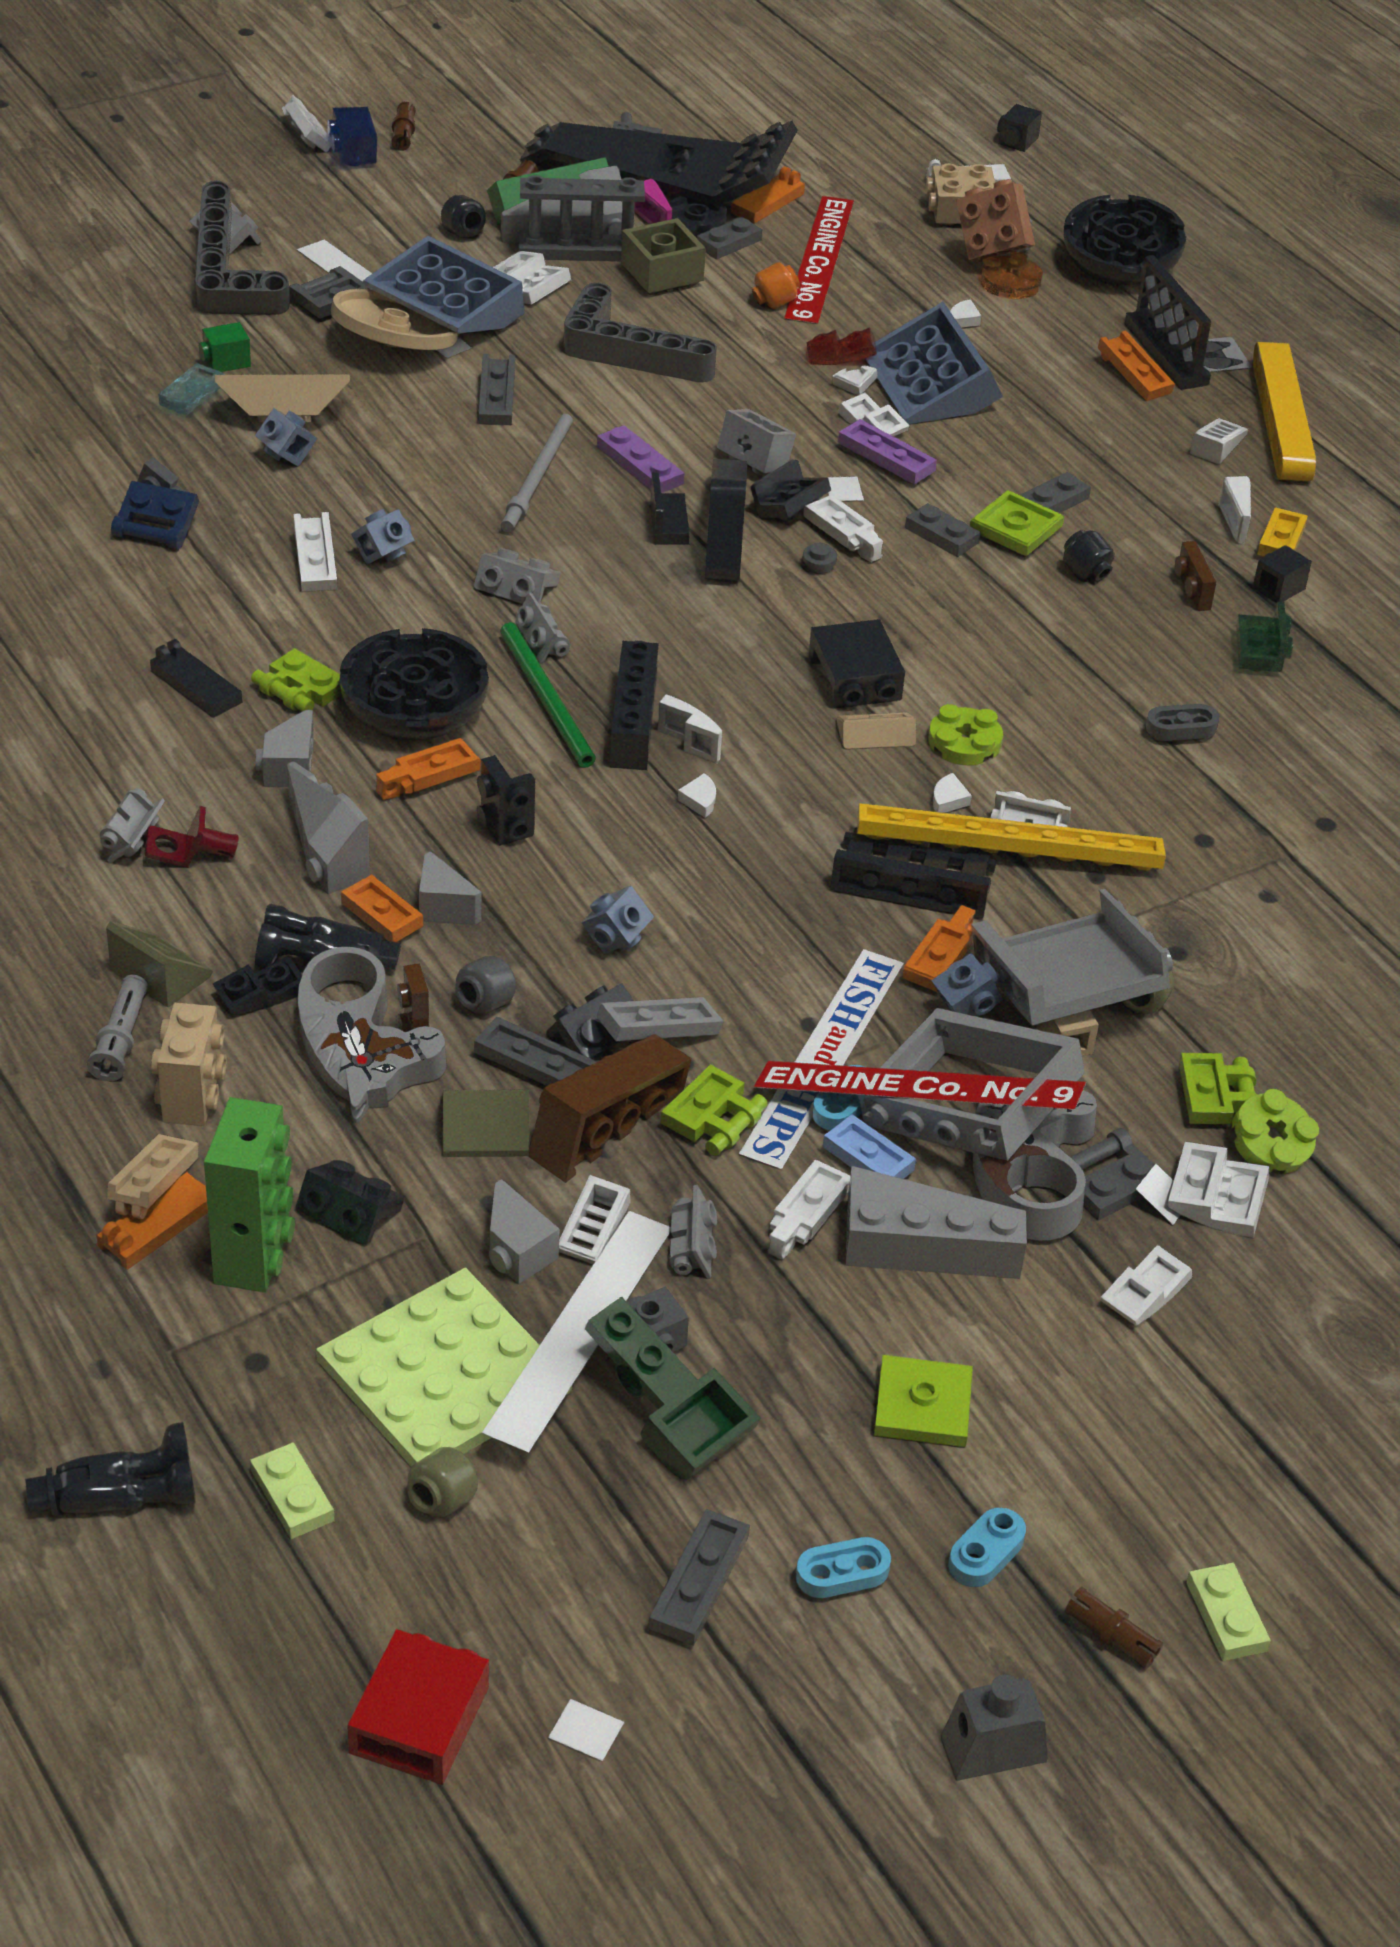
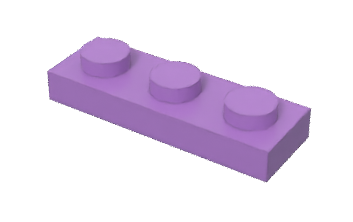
M861 419L839 431V444L869 459L878 466L893 472L908 482L916 484L936 471V459Z
M626 426L616 427L597 436V447L650 490L652 472H659L661 493L684 484L685 473Z

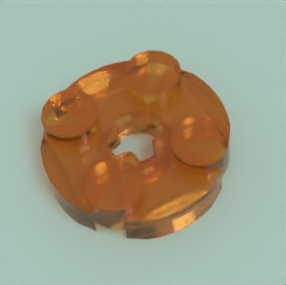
M1012 252L1010 256L988 257L983 261L981 285L986 291L996 296H999V291L1009 293L1008 299H1025L1038 293L1039 286L1042 283L1043 270L1037 264L1028 260V255L1023 252Z

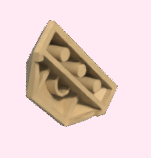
M350 374L215 375V382L247 414L257 416V422H264L273 408L285 415L290 410L306 422H311V415H319L348 385Z

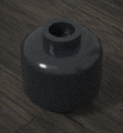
M454 195L444 203L441 210V221L448 232L462 238H473L483 230L486 223V213L479 201L465 195Z
M1080 530L1074 533L1064 544L1063 560L1079 580L1089 581L1095 578L1096 581H1101L1112 571L1113 567L1111 564L1115 557L1114 550L1097 531Z

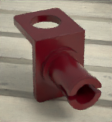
M199 806L187 834L149 826L146 835L145 856L189 868L195 853L197 854L199 850L233 859L239 836L205 828L206 807ZM157 839H167L175 845L176 851L171 853L161 851L156 846L155 841Z

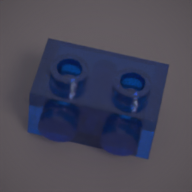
M368 107L333 108L332 119H329L327 122L328 137L332 138L333 153H338L341 165L377 164V134Z

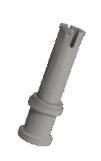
M127 975L123 978L109 1022L99 1030L96 1036L97 1048L88 1058L87 1068L89 1072L100 1080H118L125 1071L124 1058L131 1052L134 1045L131 1032L148 988L146 980L138 975ZM107 1060H111L110 1067L105 1069Z

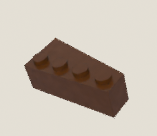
M653 1034L639 1042L632 1043L630 1046L610 1056L604 1057L602 1060L584 1069L577 1070L572 1075L549 1084L543 1089L539 1098L540 1107L528 1157L566 1183L576 1175L574 1167L585 1159L591 1164L603 1154V1149L600 1147L613 1137L621 1141L631 1133V1129L636 1125L640 1116L648 1120L674 1100L684 1090L692 1058L656 1034Z

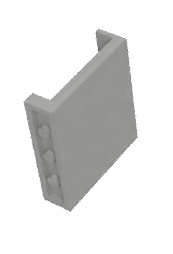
M1106 889L1099 890L1102 912L1014 936L1001 938L986 920L971 924L975 958L981 965L988 962L1001 979V982L997 985L1031 1025L1170 988L1169 972L1173 970V962L1169 950L1166 947L1163 948L1155 940L1153 934L1150 931L1147 932L1139 924L1136 916H1131L1124 909L1121 901H1117Z

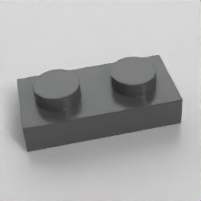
M741 217L722 226L712 228L710 231L698 235L697 239L706 248L707 254L715 259H719L761 241L762 229L751 223L748 219Z
M1066 472L1020 494V496L1060 513L1089 499L1091 487L1076 476Z
M929 503L906 516V529L956 557H959L979 543L980 531Z

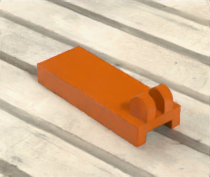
M783 166L779 175L772 178L769 184L733 201L731 213L740 218L748 219L753 224L759 222L804 194L805 183L800 181L801 174L795 170L791 172L790 168Z
M1126 330L1122 331L1119 337L1110 340L1106 336L1100 338L1098 349L1101 351L1102 359L1104 361L1109 360L1145 401L1172 393L1175 383Z
M188 1172L184 1173L147 1208L143 1219L132 1217L131 1210L116 1222H108L102 1231L96 1235L98 1247L102 1251L108 1249L121 1259V1266L126 1270L130 1269L208 1213L206 1186Z

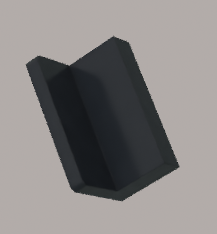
M652 472L650 508L655 545H689L690 532L685 493H661L659 472Z

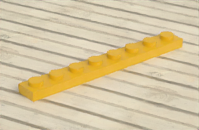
M859 803L857 834H863L868 838L876 840L886 837L898 838L911 844L932 842L941 843L948 848L976 847L989 853H996L1002 850L1017 852L1025 857H1036L1038 855L1054 856L1061 861L1067 862L1080 859L1093 861L1102 866H1111L1113 864L1131 865L1138 870L1163 869L1166 858L1163 838Z

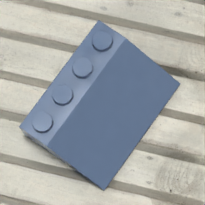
M426 236L363 280L364 286L457 333L503 329L524 314L522 281L430 236Z
M941 302L861 350L869 366L877 369V379L902 418L908 424L975 414L1003 397L990 369L944 302Z

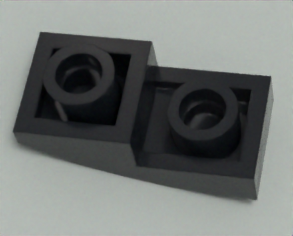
M288 955L256 973L253 972L248 964L214 982L213 986L230 1013L240 1014L269 1008L297 997L302 974Z

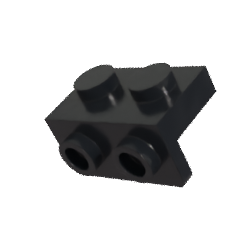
M790 460L752 484L750 489L759 518H779V521H788L796 518L799 515L798 512L805 508L806 505L820 500V497L831 491V486L828 478L803 477L799 461Z
M496 755L481 759V775L477 777V786L481 795V805L477 806V816L481 826L488 828L499 846L532 837L535 829L534 776L528 773L510 778Z
M623 983L609 991L603 985L584 998L587 1003L577 1008L572 1003L553 1015L556 1022L546 1031L549 1037L552 1038L560 1034L570 1050L590 1059L622 1042L616 1041L597 1018L601 1003L634 1001Z
M332 1160L329 1163L306 1170L296 1209L362 1244L372 1241L378 1220L401 1211L405 1196L391 1190V1185L384 1180L367 1178L355 1172L356 1168L348 1162Z

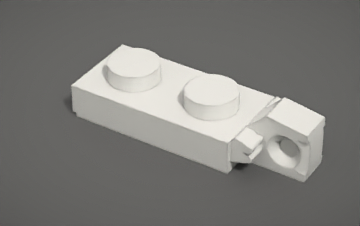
M292 95L288 103L282 107L285 117L291 120V124L302 133L300 137L306 144L313 149L318 146L327 153L332 147L333 141L316 117L306 109L298 98Z
M830 495L805 506L804 517L846 548H849L851 551L858 550L860 557L870 562L882 558L883 540L874 532V525L836 497Z
M814 1160L774 1210V1217L770 1223V1229L773 1232L769 1237L771 1243L768 1253L783 1260L793 1250L796 1241L805 1245L809 1239H812L847 1195L850 1175L818 1160Z

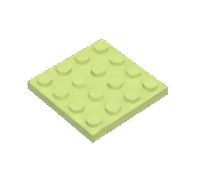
M465 1267L316 1349V1356L319 1364L412 1467L415 1463L440 1447H452L465 1454L491 1439L492 1437L482 1433L540 1345ZM572 1386L567 1392V1394L572 1392Z

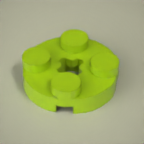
M946 704L940 707L939 714L930 723L928 742L932 750L934 751L935 746L942 752V758L948 762L967 766L978 765L984 762V757L993 754L994 758L999 754L1002 746L1003 729L997 722L998 715L993 710H978Z
M1269 1089L1264 1094H1256L1248 1098L1235 1113L1232 1120V1128L1235 1126V1133L1237 1135L1234 1143L1241 1156L1250 1164L1269 1166V1173L1273 1169L1279 1171L1286 1170L1284 1174L1292 1173L1302 1167L1314 1152L1316 1137L1319 1134L1318 1123L1309 1117L1299 1104L1286 1097L1282 1091L1277 1089ZM1269 1127L1278 1130L1282 1138L1279 1136L1275 1137V1139L1271 1138L1268 1135Z

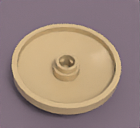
M372 289L345 290L337 293L333 298L331 315L334 320L346 329L375 342L391 347L417 350L444 349L453 346L457 342L459 333Z

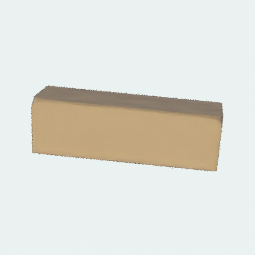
M907 712L839 715V717H836L841 742L846 749L913 746L916 744V719Z

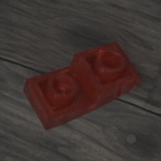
M870 327L862 331H854L843 339H840L836 330H833L829 333L818 334L807 342L808 360L810 364L814 365L845 364L877 355L875 337Z

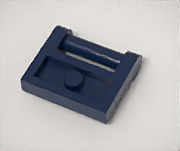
M131 481L118 516H115L112 521L111 534L120 538H124L127 535L166 543L168 548L180 550L199 504L198 496L195 493ZM135 519L160 524L164 526H169L171 528L170 530H167L163 528L133 523L132 520Z

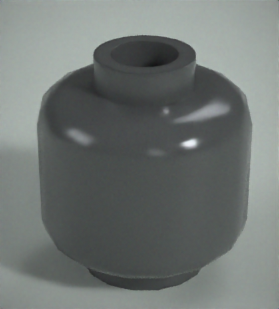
M485 956L468 963L459 970L456 976L455 992L459 1002L469 1011L476 1014L489 1013L506 1005L515 994L516 981L514 973L505 961L496 956Z

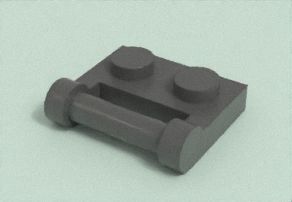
M339 266L331 269L329 274L301 285L298 283L290 285V302L292 304L299 303L318 318L331 316L333 298L337 293L351 289L370 288L364 286L363 281Z
M1118 1128L1108 1133L1107 1139L1070 1157L1082 1170L1113 1154L1119 1158V1160L1085 1176L1086 1184L1083 1206L1098 1221L1144 1198L1136 1188L1154 1166L1133 1144L1129 1133L1123 1128Z

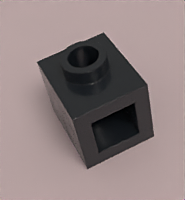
M1015 104L998 121L997 131L1000 132L998 144L1025 152L1039 138L1042 111Z
M1284 545L1258 560L1253 589L1275 603L1280 604L1306 589L1312 561Z

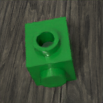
M240 322L202 329L203 342L199 343V353L201 360L208 363L213 374L251 367L250 339Z

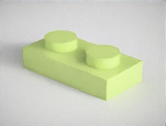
M294 1442L250 1460L253 1476L290 1539L334 1522V1509Z
M1234 1562L1189 1571L1186 1583L1222 1661L1268 1652L1271 1640Z

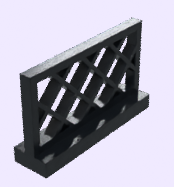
M1154 255L1145 256L1137 308L1135 312L1126 313L1124 324L1180 390L1208 386L1211 374L1203 364L1211 320Z

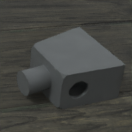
M1006 1674L999 1675L992 1681L991 1685L966 1689L959 1694L941 1735V1740L956 1781L1047 1762L1045 1719L1031 1682L1028 1679H1017Z

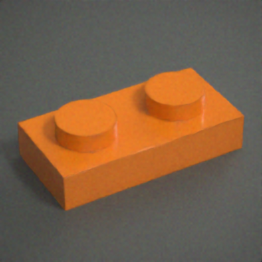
M372 874L341 891V903L375 931L384 934V938L388 941L397 942L423 927V914Z

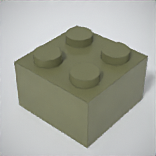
M678 218L622 230L621 263L647 293H659L665 289L679 286L686 287L692 283L704 281L706 248Z

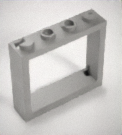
M936 1008L880 1068L929 1071L945 1053L1029 1071L1038 1075L999 1119L909 1098L858 1095L864 1123L870 1127L1008 1161L1053 1109L1022 1106L1026 1100L1047 1079L1078 1081L1085 1073L1079 1039Z

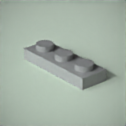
M704 997L601 1003L597 1018L616 1041L624 1042L645 1039L653 1034L662 1039L717 1035L724 1022Z

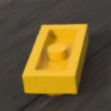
M1275 507L1259 543L1257 555L1265 556L1284 545L1296 551L1306 527L1308 515Z

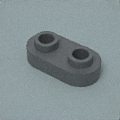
M1205 704L1159 706L1149 711L1146 731L1156 740L1162 742L1204 739L1213 736L1217 732L1220 716L1214 708Z

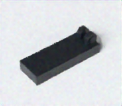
M177 639L167 642V647L161 645L155 649L156 657L150 660L151 672L212 718L242 703L241 690L182 648Z

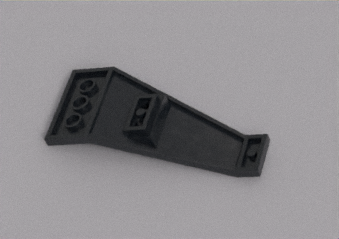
M792 120L783 125L781 122L770 126L765 133L759 136L751 134L743 139L741 143L560 122L551 127L549 124L538 128L534 132L535 137L533 140L525 145L526 150L519 160L521 163L524 160H527V162L531 160L536 165L550 158L573 165L606 157L609 167L617 166L619 168L621 179L634 178L644 181L653 179L664 195L673 193L715 206H721L769 184L798 130Z

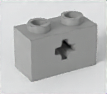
M750 409L727 410L717 448L729 454L728 458L730 460L747 461V464L752 466L754 473L766 476L789 461L796 433Z

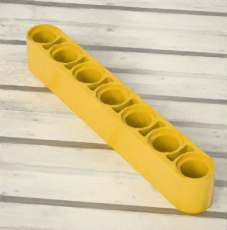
M1256 342L1253 352V369L1278 480L1312 481L1315 475L1316 456L1289 343Z

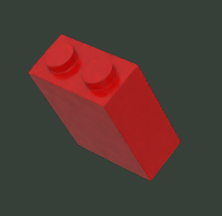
M396 1629L347 1725L349 1754L443 1785L488 1691L489 1659L481 1657L469 1649H456L435 1642L424 1634H411Z

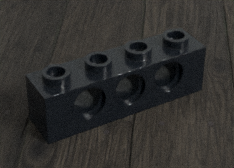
M640 640L622 641L611 731L610 768L647 770L659 643H649Z

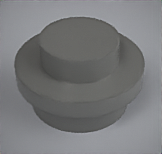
M814 543L804 549L803 561L810 572L816 574L828 573L837 562V552L826 543Z

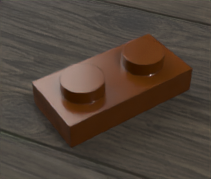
M1196 541L1182 542L1180 556H1177L1175 559L1176 575L1181 577L1185 585L1186 595L1192 599L1197 611L1211 610L1217 582Z
M420 963L403 966L404 983L397 984L399 1004L401 1009L404 1008V1013L398 1014V1025L401 1031L409 1032L418 1027H429V991Z

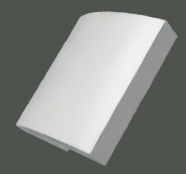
M519 251L493 267L522 281L525 304L532 305L571 280L569 268L545 265L542 253Z
M1185 1142L1168 1199V1207L1208 1227L1254 1238L1269 1180V1166L1227 1160V1148Z

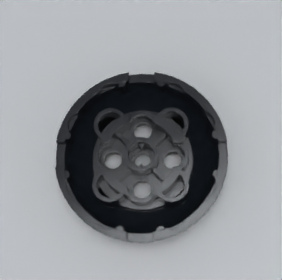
M1103 195L1078 204L1067 215L1063 232L1066 250L1078 268L1095 279L1118 285L1141 284L1145 256L1154 255L1169 272L1181 258L1187 236L1184 232L1185 225L1173 210L1157 201L1136 195H1128V200L1111 199L1110 195Z
M422 628V634H400V629H395L366 638L347 653L340 667L341 693L351 713L362 724L373 731L404 740L432 739L449 734L464 726L477 714L483 705L489 685L487 663L482 654L473 645L450 633Z

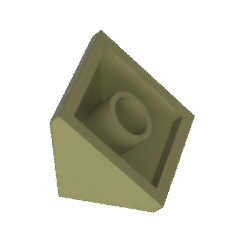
M110 921L106 927L110 970L122 978L127 975L142 977L148 984L146 994L166 1007H170L174 1002H177L209 979L213 970L155 933Z
M528 1089L443 1090V1157H517L529 1155Z

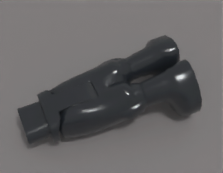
M269 904L266 908L264 923H262L255 954V970L269 967L282 955L299 956L310 962L318 954L337 947H355L366 950L375 955L381 961L384 968L396 970L401 943L384 940V934L378 932L373 933L357 926L340 923L324 917H306L291 912L283 906Z
M183 1422L167 1426L162 1444L155 1450L145 1453L117 1451L80 1457L57 1466L55 1475L53 1468L50 1467L46 1468V1475L25 1479L29 1513L51 1509L53 1516L63 1515L64 1513L131 1510L139 1508L145 1503L170 1502L176 1505L196 1503ZM158 1476L150 1479H141L142 1477Z

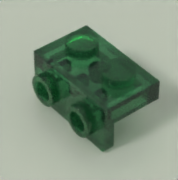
M1277 602L1274 617L1238 614L1236 631L1239 669L1282 672L1285 658H1291L1293 650V637H1289L1291 616H1287L1285 613V602Z

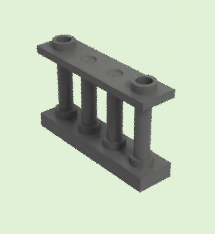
M537 175L529 176L528 178L520 177V199H529V232H519V251L542 253L544 260L621 262L622 230L634 228L635 202H645L644 180H636L634 178H623L622 180L543 178ZM542 199L560 200L559 233L541 232ZM573 200L591 201V226L589 234L572 233ZM604 201H622L621 234L619 235L603 234Z

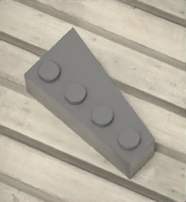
M851 1166L847 1199L845 1266L1021 1278L1027 1245L1025 1210Z

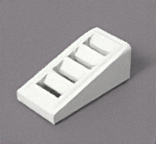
M1218 418L1199 429L1193 435L1190 454L1219 465L1247 435L1248 429Z
M1247 476L1225 477L1219 506L1237 544H1244L1251 519L1250 479Z
M590 1175L559 1239V1252L594 1264L617 1230L630 1205V1189ZM596 1201L612 1208L608 1211L594 1206L593 1203ZM589 1213L594 1216L606 1219V1221L603 1224L598 1221L586 1218V1216ZM584 1226L600 1233L597 1237L580 1231L579 1228ZM574 1238H577L594 1246L592 1250H589L571 1242Z

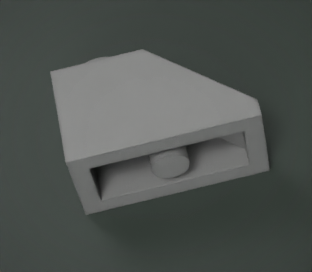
M304 710L265 733L263 749H256V771H263L264 787H288L287 764L293 761L311 772L314 744L313 710Z
M501 1179L495 1183L489 1258L499 1272L506 1273L516 1283L520 1284L559 1258L560 1229Z

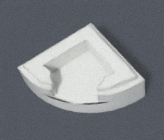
M972 300L959 302L951 309L950 312L961 328L980 326L981 315Z
M861 366V369L847 372L846 369H842L832 376L833 385L853 394L861 395L876 380L877 369L869 366Z
M705 773L678 790V801L706 818L713 811L716 800V787L711 778Z
M954 773L943 777L936 784L933 808L935 812L946 813L967 807L971 804L972 795Z

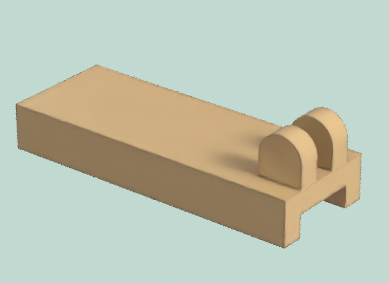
M158 1134L108 1183L107 1199L116 1201V1213L127 1215L132 1205V1217L143 1219L147 1208L198 1159V1143Z

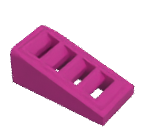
M653 179L645 180V202H635L634 211L649 224L671 220L672 208L658 184Z

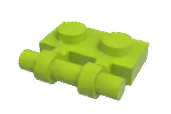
M295 648L269 664V673L257 669L251 676V681L259 686V690L269 697L276 696L282 699L283 704L293 711L313 710L315 703L324 707L342 695L340 674Z
M1181 1053L1179 1069L1190 1124H1231L1234 1112H1237L1248 1098L1256 1095L1254 1087L1257 1079L1254 1069L1249 1066L1248 1059L1237 1057L1232 1061V1065H1224L1222 1053ZM1228 1085L1233 1086L1238 1092H1230Z
M710 1064L661 1111V1124L694 1142L704 1133L712 1136L705 1146L711 1155L717 1156L724 1149H731L739 1141V1134L746 1127H753L761 1119V1112L768 1106V1102L760 1094H756L751 1100L743 1097L744 1082ZM726 1111L734 1115L728 1122L720 1118Z

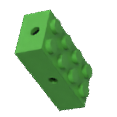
M229 1097L204 1160L214 1284L266 1293L272 1275L278 1276L280 1274L283 1263L282 1247L284 1243L291 1242L295 1229V1218L289 1216L293 1201V1187L287 1186L292 1158L285 1155L289 1143L290 1126L284 1125L283 1105Z

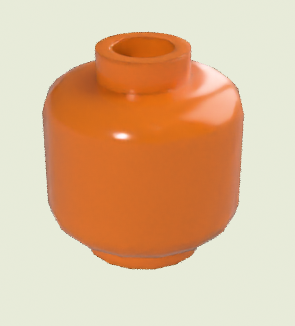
M777 262L755 274V287L752 288V293L759 305L765 303L769 308L777 309L797 297V289L800 287V282L790 265L785 266Z

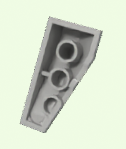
M617 166L588 170L579 175L580 179L621 180ZM529 199L501 212V240L503 243H519V232H529ZM542 199L541 232L559 233L560 200ZM573 200L572 233L589 234L591 226V201ZM604 201L603 234L619 235L621 234L622 201Z
M294 761L288 763V794L306 857V869L313 882L318 881L324 890L331 894L352 886L370 876L368 818L344 793L334 795L330 784L325 782L319 785L313 773Z

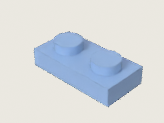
M853 1114L824 1135L823 1148L850 1167L855 1166L904 1179L915 1170L916 1158Z

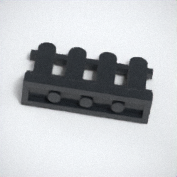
M857 827L853 833L845 832L843 845H848L847 851L836 850L830 890L950 913H956L960 906L963 905L976 910L973 917L984 918L991 886V878L985 876L986 872H995L997 860L990 859L989 852L971 847L967 850V854L952 852V848L945 847L941 843L930 842L929 847L914 845L898 838L876 840L868 838L863 834H857ZM873 850L885 852V858L872 856ZM911 857L924 860L923 865L909 862ZM948 865L963 867L962 872L947 870Z

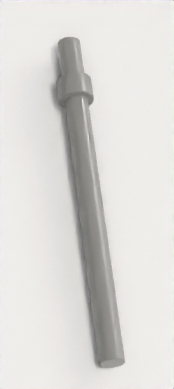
M569 414L561 415L517 496H513L506 506V515L500 525L503 531L512 532L518 520H522L529 509V500L573 423V418Z

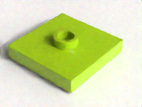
M1007 490L972 518L970 526L980 531L981 536L1027 556L1063 526L1064 516Z
M882 1355L874 1436L966 1447L973 1366Z

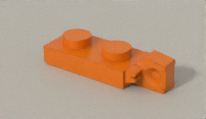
M458 738L397 758L396 765L376 774V792L385 800L400 797L403 792L409 794L413 791L426 789L479 771L481 759L463 739Z
M961 905L950 922L937 919L905 964L902 978L938 992L931 980L946 971L951 964L961 960L973 944L971 924H973V916L976 910Z

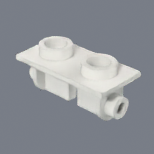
M996 791L995 809L993 808L990 818L1069 827L1071 807L1064 806L1056 800L1047 799L1041 801L1027 798L1024 794L1015 791L1006 793Z

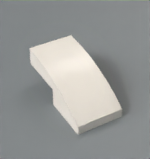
M866 393L842 402L838 413L850 424L861 419L893 437L907 431L909 428V424L889 404L880 408Z
M666 694L659 702L658 731L684 740L685 752L718 763L721 755V728L700 710Z
M1157 1245L1135 1270L1128 1267L1101 1296V1301L1136 1326L1152 1316L1192 1278V1269Z

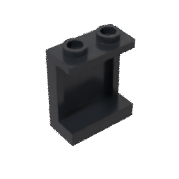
M880 619L811 627L808 656L812 665L822 664L832 686L831 704L833 708L893 702L902 699L905 670Z

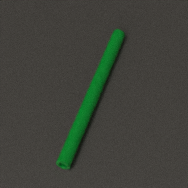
M512 622L504 624L500 630L503 639L579 766L583 768L591 766L596 760L595 754L517 625Z

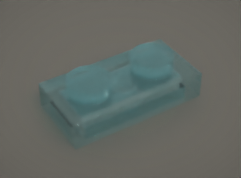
M196 363L158 394L159 405L174 410L177 413L188 415L221 388L215 382V375H224V373Z

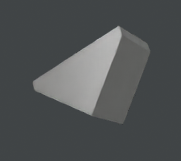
M431 851L424 855L419 888V912L423 914V922L476 925L481 922V891Z

